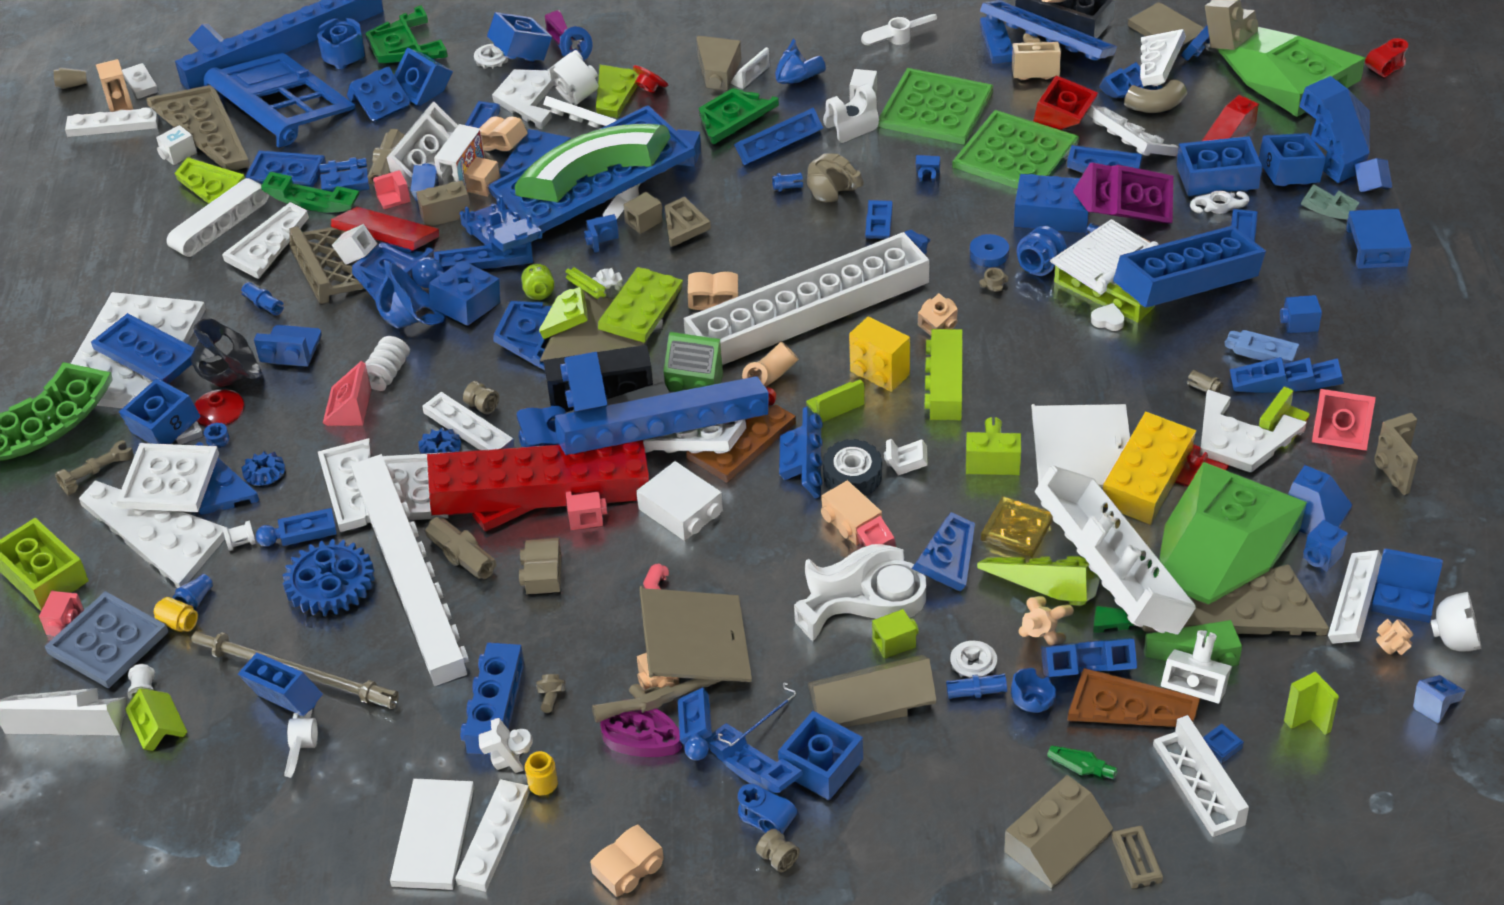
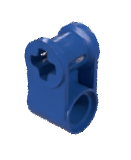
M747 784L739 789L738 802L740 805L738 807V816L743 822L762 830L764 833L771 829H777L783 834L798 813L797 808L792 802L763 789L759 785Z

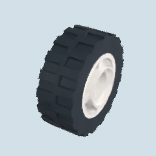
M845 439L842 442L834 443L823 456V480L826 482V486L832 490L848 480L864 496L872 493L880 485V480H882V458L880 452L876 450L874 445H870L866 441H859V439Z

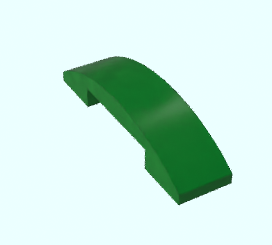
M269 172L261 185V190L286 204L291 202L305 210L334 213L350 210L359 196V191L336 186L335 190L330 192L293 184L292 176Z

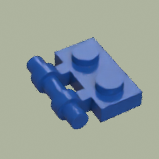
M353 157L349 158L348 161L341 162L332 160L328 161L327 164L319 165L322 190L333 192L336 186L357 191L370 190L368 171L365 168L367 167L366 158L357 159Z

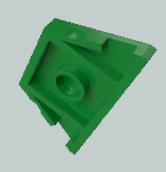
M732 88L699 107V116L710 142L715 144L778 107L779 98L772 96L770 100L762 99L759 93L745 92Z

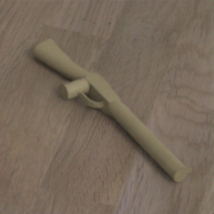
M692 679L673 687H651L643 690L639 684H634L630 687L629 692L635 699L592 705L595 722L598 723L623 712L642 710V713H644V711L655 709L664 703L673 701L677 697L724 680Z

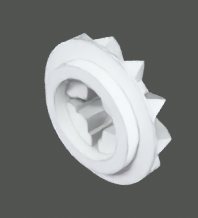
M494 44L484 45L474 53V61H476L477 66H483L484 69L488 67L493 69L496 66L502 67V64L508 62V57L504 56V53Z
M981 641L960 643L951 652L950 662L952 671H957L960 678L964 676L972 678V675L978 674L979 677L993 674L997 665V655L991 646ZM979 657V664L973 663L968 665L969 660L973 661Z

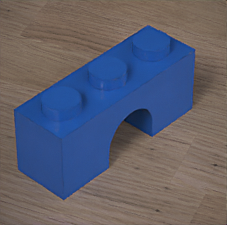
M1133 638L1041 646L1043 674L1048 677L1082 673L1083 668L1093 671L1137 668L1135 641Z

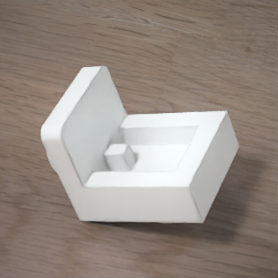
M889 439L886 441L885 461L889 467H893L898 475L927 466V445L923 440H919L898 448L894 441Z

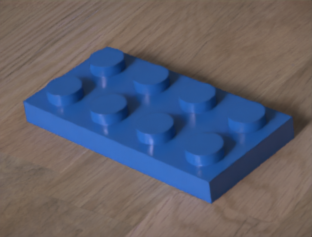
M128 313L91 341L93 349L152 381L157 378L169 384L192 365L191 355L194 347Z

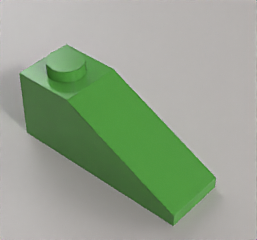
M1227 620L1185 627L1181 629L1178 635L1166 631L1165 633H1148L1145 638L1144 655L1148 658L1167 661V658L1174 649L1193 654L1197 632L1203 630L1207 631L1205 643L1210 632L1217 636L1210 659L1226 665L1237 666L1240 662L1242 645L1232 621Z

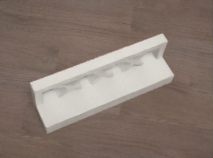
M1189 716L1178 718L1175 732L1154 739L1153 746L1212 837L1245 826L1249 806ZM1178 742L1183 751L1181 755L1168 752L1165 746ZM1186 765L1195 768L1197 771L1196 778L1183 775L1180 771L1181 766ZM1196 788L1210 791L1213 796L1211 801L1198 798L1195 794ZM1215 811L1225 814L1229 821L1215 825L1210 817L1211 812Z

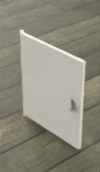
M1032 404L1038 485L1050 466L1053 467L1054 465L1094 478L1098 485L1103 487V483L1130 439L1126 404L1035 406V404Z

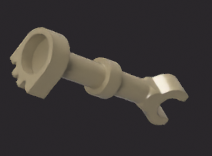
M124 440L118 441L110 452L96 459L90 458L86 460V464L70 472L62 469L55 473V477L60 487L69 496L75 493L78 488L76 480L90 473L94 475L100 472V468L114 461L132 459L134 457L131 447H126Z

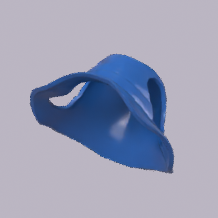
M384 259L386 276L375 296L376 306L381 317L397 329H402L419 322L426 325L444 322L445 314L430 307L429 294L418 286L408 273ZM426 307L430 308L435 314H425L419 318L416 315V311Z

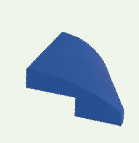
M1137 62L1124 70L1120 68L1108 75L1099 86L1105 94L1113 98H1125L1132 85L1148 90H1158L1163 87L1161 85L1143 86L1141 67Z

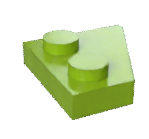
M581 287L566 290L557 296L539 329L543 339L588 321L585 294Z

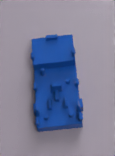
M501 195L496 199L497 204H491L489 207L475 212L470 211V213L467 206L465 207V212L460 211L461 225L466 228L470 235L477 237L492 251L500 249L504 252L507 249L542 238V230L531 222V216L527 214L526 219L519 220L518 213L513 212L514 215H512V212L506 209Z

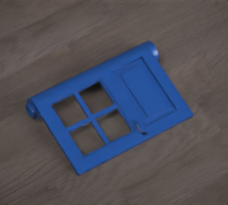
M283 52L223 69L213 67L204 76V86L211 85L215 90L219 91L275 134L276 146L279 148L289 145L296 140L298 126L355 109V104ZM306 84L316 92L296 98L286 89ZM280 92L290 100L269 105L259 97ZM323 96L333 105L313 110L304 104L303 101ZM297 104L306 113L286 118L276 109Z

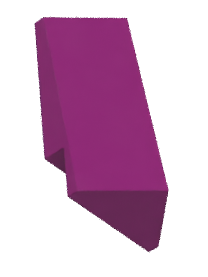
M1089 163L1073 190L1088 212L1165 224L1173 223V175L1123 165L1108 166Z

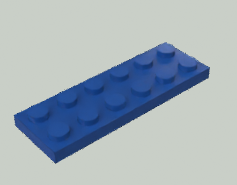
M1001 0L982 3L980 12L987 14L986 17L994 21L1003 20L1007 26L1015 29L1021 27L1026 29L1025 33L1031 36L1038 37V35L1046 37L1045 41L1064 44L1066 45L1065 49L1072 52L1086 53L1085 57L1092 60L1115 55L1117 49L1116 45Z

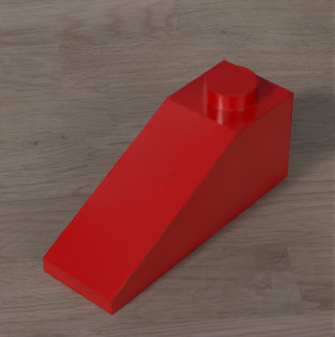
M1238 95L1225 106L1202 141L1244 137L1256 126L1259 103Z

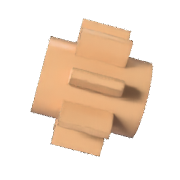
M1387 619L1378 627L1377 632L1380 635L1376 638V641L1388 654L1392 655L1395 651H1398L1400 655H1403L1412 647V642L1409 639L1413 636V632L1401 620L1397 619L1392 623Z

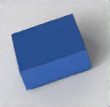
M1220 724L1203 737L1221 764L1243 749L1244 742L1223 724Z

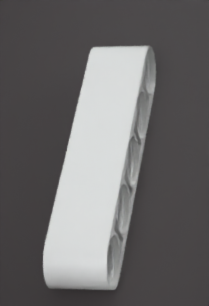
M246 178L174 228L167 237V245L179 253L191 257L267 202L269 195L261 190V184Z

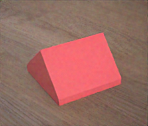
M360 361L331 387L323 424L326 426H363L371 394L366 363Z

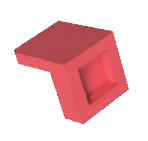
M400 170L373 179L376 196L383 209L411 202L407 182Z
M881 516L856 529L858 540L862 547L872 544L896 547L895 538Z

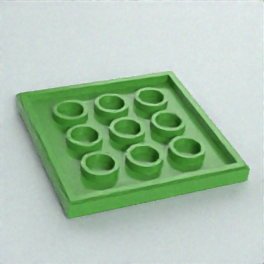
M907 68L879 116L878 127L965 145L993 93V85Z
M994 110L952 162V168L1018 189L1020 174L1053 176L1069 156L1071 145L1076 146L1078 144L1079 136Z

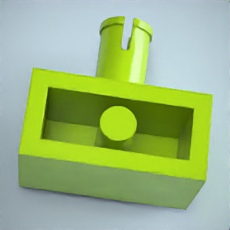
M992 417L985 420V432H967L966 474L1020 475L1021 433H1001L1002 421L995 417V425H992Z

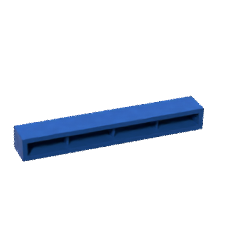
M755 376L556 415V439L565 455L768 415L769 392L760 379Z

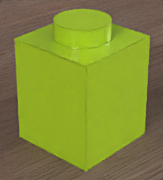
M904 609L872 620V639L885 659L916 648V635L919 634L918 626L913 618L908 617Z

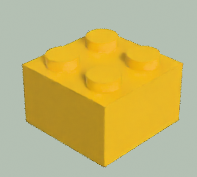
M869 316L849 333L851 372L890 392L895 390L910 375L909 336Z

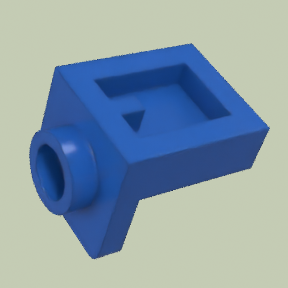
M615 214L587 220L588 231H584L587 245H591L595 253L600 252V242L619 238Z

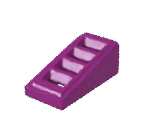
M556 10L545 14L546 31L559 45V37L568 28L562 13Z

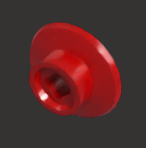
M633 65V70L638 74L635 84L645 91L655 93L658 86L663 88L669 86L664 79L643 67Z

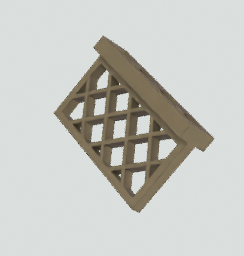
M299 226L289 228L290 249L319 304L329 302V295L365 289L352 274V266L346 265L343 260L341 262L331 260L333 257L340 259L341 257L334 248L324 246L326 243L333 244L337 240V238L332 236L343 234L346 231L330 227L301 232ZM316 239L319 242L316 244L308 240ZM321 252L328 255L324 258L316 254ZM329 266L335 269L331 272L325 270L324 267ZM345 271L351 274L347 277L339 273ZM336 280L342 282V284L332 286L331 282Z

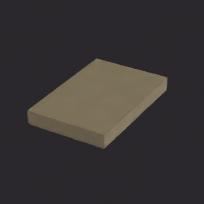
M1160 2L1128 19V26L1144 36L1183 29L1186 38L1179 53L1184 51L1204 29V27Z

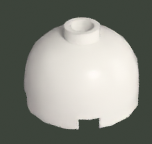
M1468 592L1449 596L1440 602L1436 609V619L1431 620L1434 636H1440L1444 645L1451 650L1469 652L1482 649L1480 636L1477 633V622Z

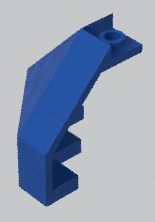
M1329 76L1305 87L1299 107L1316 119L1311 139L1327 151L1323 172L1337 183H1340L1356 175L1355 164L1365 162L1368 159L1370 153V110L1345 86Z

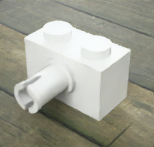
M1200 630L1197 632L1193 654L1174 649L1167 658L1161 686L1219 703L1226 692L1232 666L1210 659L1217 636L1210 632L1205 643L1207 631Z

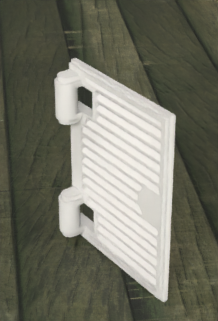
M1111 219L1052 258L1050 262L1094 291L1103 294L1107 290V284L1111 282L1116 285L1113 279L1120 255L1159 244L1155 241L1149 243Z

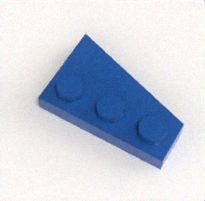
M528 129V134L521 139L500 169L501 178L538 160L545 153L570 140L571 137Z

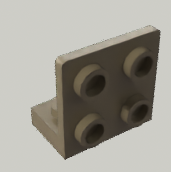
M1412 413L1382 423L1374 459L1376 465L1386 473L1393 486L1397 487L1403 495L1410 493L1418 460L1417 454L1411 449L1417 418Z

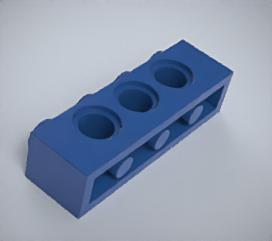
M487 643L485 653L480 654L478 662L479 676L474 677L473 700H468L466 711L468 719L467 723L462 724L460 732L461 741H465L467 753L484 754L479 747V734L492 730L491 720L500 718L509 730L524 667L521 645Z

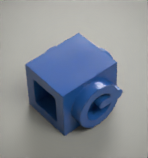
M1323 519L1307 535L1303 558L1312 566L1320 567L1328 572L1343 556L1348 533Z

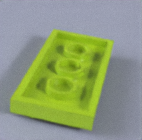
M637 267L598 321V329L645 343L681 291L683 280L671 275H664L646 268Z

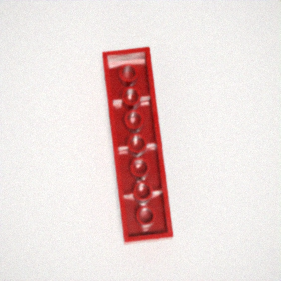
M643 440L565 455L560 445L427 454L431 516L503 511L518 506H523V509L567 506L566 492H571L572 495L599 492L600 499L605 498L606 503L638 501L637 490L649 481Z

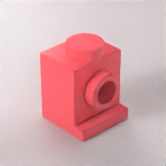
M566 492L571 530L603 526L602 515L607 514L605 498L600 499L599 492L578 495Z
M51 591L39 615L46 635L55 637L84 611L79 595L77 593Z

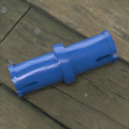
M251 282L243 285L241 289L243 293L241 294L253 301L256 307L264 308L275 316L282 313L284 309L282 305L284 303L274 298L268 290L260 289Z
M1005 673L983 677L975 674L972 675V678L946 680L948 699L967 696L981 698L982 694L1007 692Z

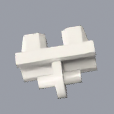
M500 718L491 720L492 730L479 734V747L484 754L491 752V761L497 770L510 766L515 773L524 771L523 765L519 761V756L522 753L529 752L533 743L532 735L526 729L512 730L510 732Z

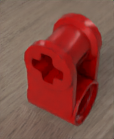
M1400 38L1389 40L1387 43L1369 52L1365 58V66L1382 77L1389 76L1394 71L1405 66L1406 58L1404 56L1408 50V42Z

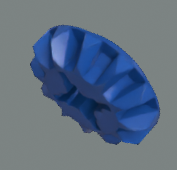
M570 27L564 30V33L559 37L560 44L558 47L561 49V55L564 57L576 50L584 61L592 52V38L584 28ZM571 40H580L577 44L578 50L576 48L570 49L573 44Z
M443 427L439 431L431 429L430 434H423L422 440L418 441L420 454L459 452L461 448L459 434H455L453 429L445 431ZM439 441H443L437 448L436 444H438Z
M264 451L261 455L253 454L252 459H245V465L241 468L243 477L248 483L262 486L277 481L285 471V464L282 457H278L275 452L267 454Z

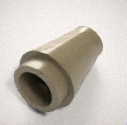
M59 67V70H53L55 88L61 87V89L87 84L86 70L81 71Z

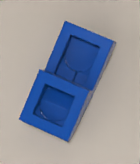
M868 200L865 238H890L892 201Z

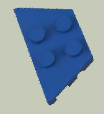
M380 242L365 257L352 265V274L375 300L376 293L386 276L384 259L397 265L411 277L412 268L416 261L423 257L433 258L434 249L426 248L425 252H418Z
M201 442L196 444L197 446H204ZM217 458L198 513L205 515L221 509L234 508L235 502L250 499L251 503L259 501L258 493Z

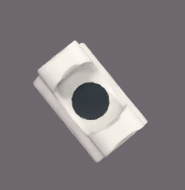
M868 84L856 88L855 96L845 105L837 96L826 100V112L823 123L827 128L836 126L837 139L841 143L871 132L878 127L877 98L874 90Z

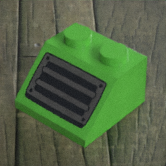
M670 332L663 371L664 382L668 391L679 392L721 383L723 369L720 339Z

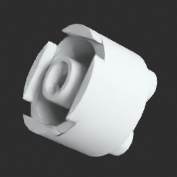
M576 50L548 69L551 81L555 79L558 84L555 88L570 104H579L599 87L595 79L598 76L596 70L591 65L587 66L583 62L580 53Z

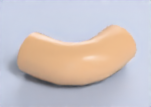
M781 341L760 361L746 365L743 369L742 378L757 376L766 387L781 377L799 358Z

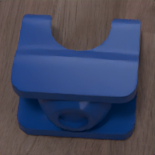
M551 406L542 409L525 408L517 412V420L521 428L518 435L521 447L560 445L556 439L555 420L552 419L556 415L565 414V409L560 406Z

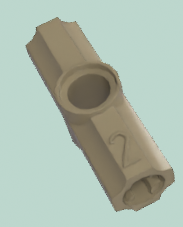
M390 129L385 134L380 148L376 147L373 151V165L368 174V182L373 186V179L375 177L390 173L387 156L405 136L398 129Z
M436 517L429 522L425 530L426 537L443 550L445 557L454 566L461 564L478 579L483 578L485 580L492 575L494 568L497 566L496 560L479 547L478 542L467 530L460 532L444 518Z

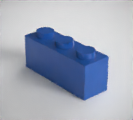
M258 652L238 673L258 696L303 717L315 707L316 702L323 695L302 671Z

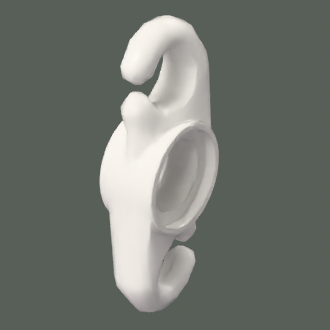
M1214 191L1211 194L1195 197L1190 203V208L1195 213L1200 214L1203 209L1196 205H1203L1206 212L1211 211L1216 214H1224L1233 209L1245 207L1249 203V196L1245 192L1238 191L1236 195L1242 198V200L1234 198L1235 194L1232 192ZM1214 201H1223V202H1225V203H1224V204H1218V203H1215Z

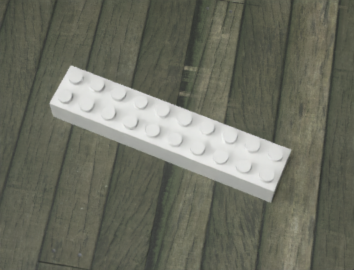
M902 232L685 317V334L720 339L722 365L929 283V259Z

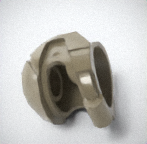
M823 154L808 165L807 185L817 201L823 203L838 201L839 191H854L864 185L860 171L855 170L850 162L839 154Z

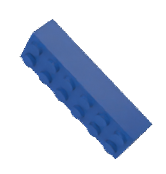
M1229 226L1120 255L1113 281L1136 299L1139 304L1147 308L1259 276L1266 250L1234 226Z

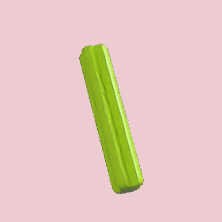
M575 267L571 270L569 268L566 269L567 275L565 278L577 287H581L583 291L596 299L606 296L604 293L605 286Z

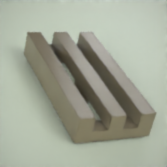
M1143 826L1113 831L1112 840L1131 888H1138V884L1142 883L1144 886H1149L1151 881H1155L1156 884L1162 883L1163 875ZM1132 835L1137 836L1151 873L1146 872ZM1122 837L1125 838L1139 875H1136Z

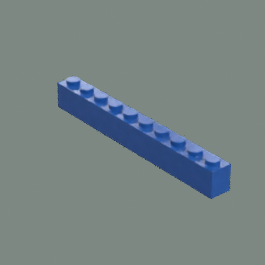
M321 0L312 5L304 6L300 10L285 14L273 21L265 22L261 26L246 30L239 35L226 38L222 42L207 46L198 52L185 55L183 58L176 60L175 63L180 82L187 90L203 87L204 76L213 67L223 69L281 52L287 53L318 40V28L328 20L339 18L340 22L350 18L361 22L384 12L382 0Z

